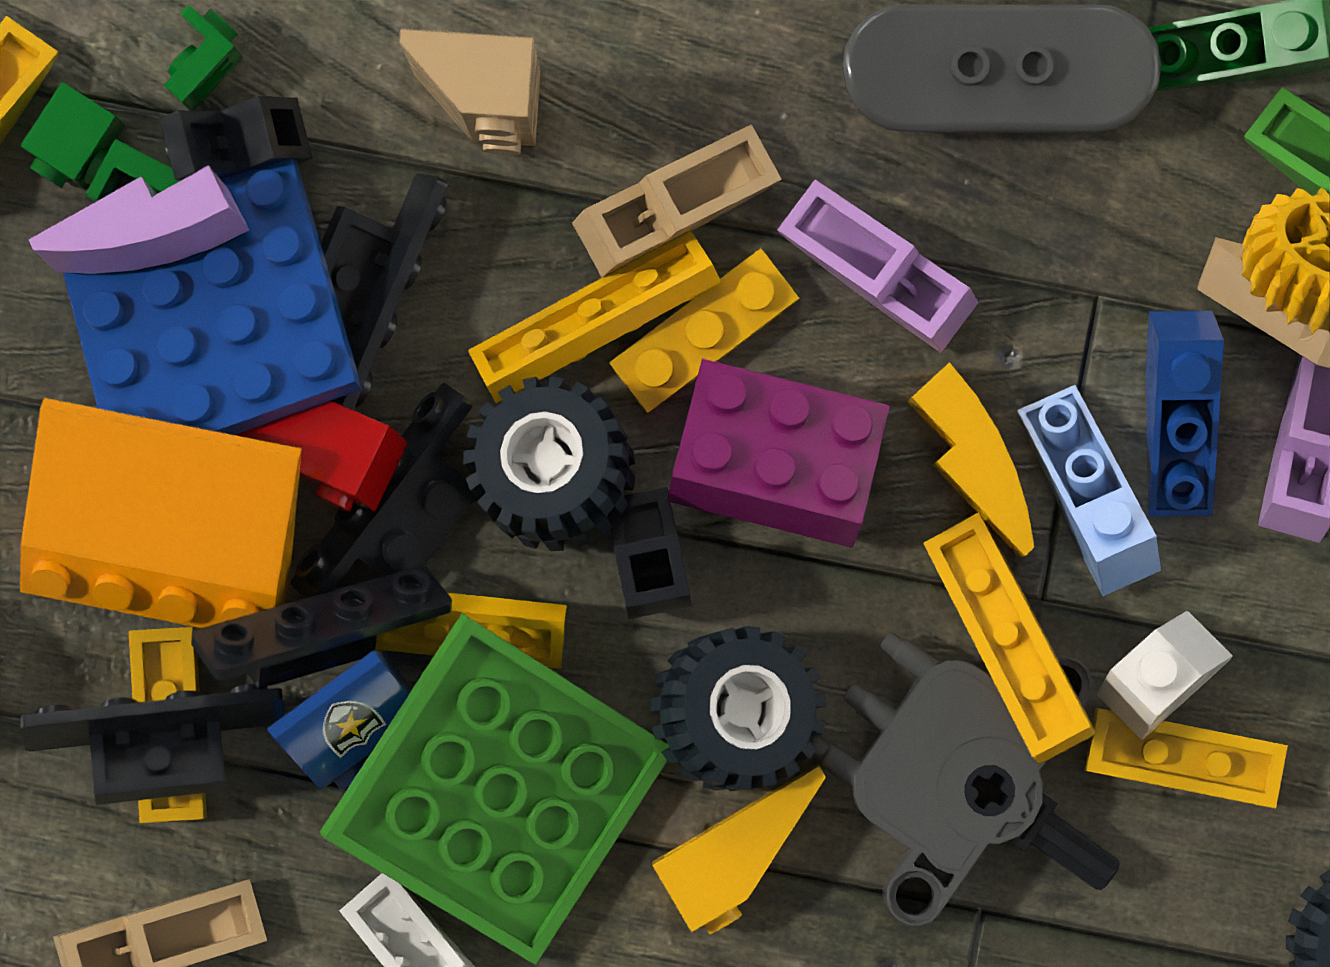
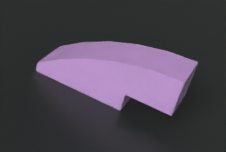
M206 166L158 194L142 177H139L29 239L32 249L56 272L97 274L133 271L174 262L212 249L249 231V228L227 186L209 166Z
M817 180L813 181L777 229L783 237L837 279L940 353L979 303L967 285L920 255L914 245Z
M1299 355L1273 453L1258 526L1320 543L1330 527V368L1316 365L1304 356Z

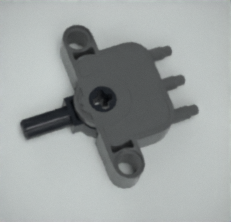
M889 632L880 644L881 649L891 655L893 661L912 673L917 679L896 709L872 692H866L858 685H851L843 697L844 701L855 708L857 714L880 729V732L866 752L857 761L836 745L829 744L820 737H815L811 742L817 747L811 757L816 759L821 767L850 787V793L856 808L869 821L907 847L888 874L883 885V899L887 909L898 921L909 926H921L931 922L940 914L988 844H1000L1008 840L1023 851L1030 844L1095 890L1104 889L1118 871L1120 865L1118 858L1053 813L1058 803L1043 793V781L1039 773L1045 762L1038 764L1033 759L992 677L965 661L943 660L939 662L908 639L903 640L895 633ZM1056 656L1061 666L1068 668L1074 674L1076 679L1075 693L1084 708L1092 693L1093 680L1089 669L1080 660L1071 656ZM996 773L999 778L996 781L995 787L1002 793L1000 799L996 803L985 799L978 806L974 802L978 796V791L971 786L973 780L977 776L989 779ZM911 877H919L926 880L930 888L928 903L922 909L915 912L900 909L896 902L898 886L904 880Z

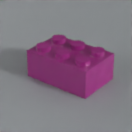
M702 359L671 478L667 501L853 548L863 523L890 405Z

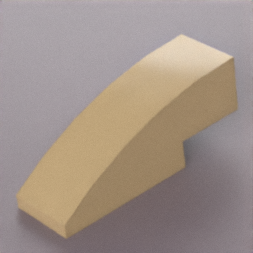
M751 124L646 175L639 183L585 208L572 224L603 278L690 230L694 231L776 185L782 179Z
M250 879L53 936L61 967H185L267 941Z

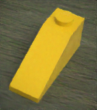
M817 764L652 861L653 868L691 932L704 926L710 935L742 916L737 905L749 898L826 777L820 766Z

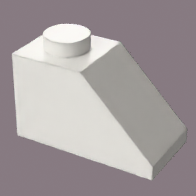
M1186 611L1155 629L1116 664L1108 673L1097 696L1143 740L1229 662L1233 655Z

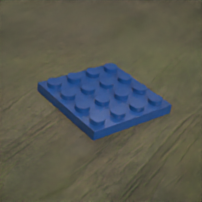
M289 159L220 179L229 189L249 228V231L212 249L174 262L133 271L97 274L63 273L98 409L235 435L362 390L297 161Z

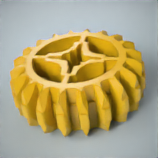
M1299 188L1295 190L1291 197L1277 194L1271 204L1262 205L1259 213L1254 216L1251 226L1247 230L1242 243L1243 252L1241 259L1243 269L1241 275L1248 281H1251L1250 294L1266 298V311H1281L1287 315V325L1300 322L1309 327L1312 335L1318 329L1330 332V195L1323 188H1320L1314 196Z

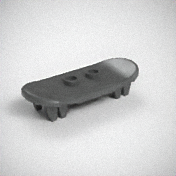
M902 4L886 6L873 12L854 28L845 46L842 68L845 87L854 105L870 121L891 131L1076 133L1110 131L1134 120L1149 105L1159 86L1161 60L1159 47L1149 28L1135 15L1115 6L1096 4Z

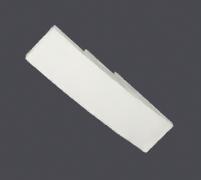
M383 873L339 910L384 967H475L410 891Z

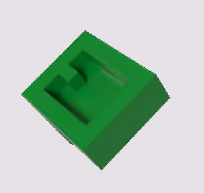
M188 4L180 15L205 40L198 48L194 45L188 46L173 60L168 68V74L171 77L164 86L188 110L195 111L243 57L231 43L238 33L211 8L201 16Z
M117 139L114 140L109 151L100 149L97 152L85 175V183L90 185L86 196L94 203L116 191L124 176L129 178L127 184L142 177L157 194L181 181L175 180L172 168Z

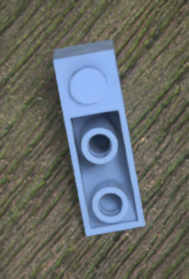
M1073 385L1017 410L1074 542L1102 596L1160 572L1161 566L1156 534L1077 387Z

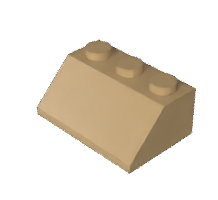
M400 29L399 43L414 76L472 142L483 143V152L498 155L521 154V145H536L541 71L533 38Z

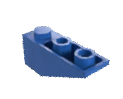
M1149 311L1146 354L1149 517L1213 516L1224 339L1213 311Z

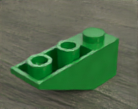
M1287 0L1148 27L1159 47L1161 60L1159 86L1156 91L1288 77L1330 69V0Z

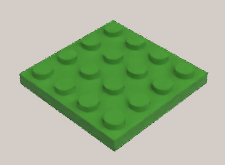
M462 613L324 824L320 833L324 839L536 965L666 764L667 760L661 752L667 749L669 745L662 739L655 740L653 733Z

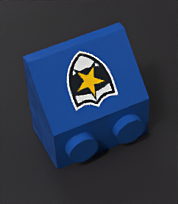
M384 650L372 651L267 728V730L320 790L335 782L338 788L343 791L350 786L365 763L366 758L371 754L412 691V688Z

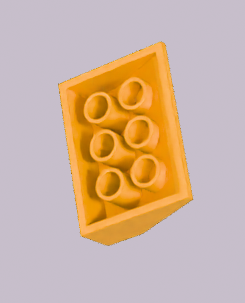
M44 398L40 408L21 539L20 592L198 628H204L285 604L290 583L302 449Z

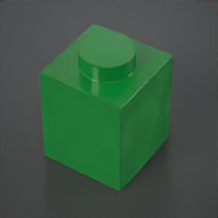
M61 82L20 146L36 157L29 168L61 189L67 180L70 179L85 189L87 186L85 175L93 158L100 149L109 151L112 143L119 137L126 125L103 107L64 82Z

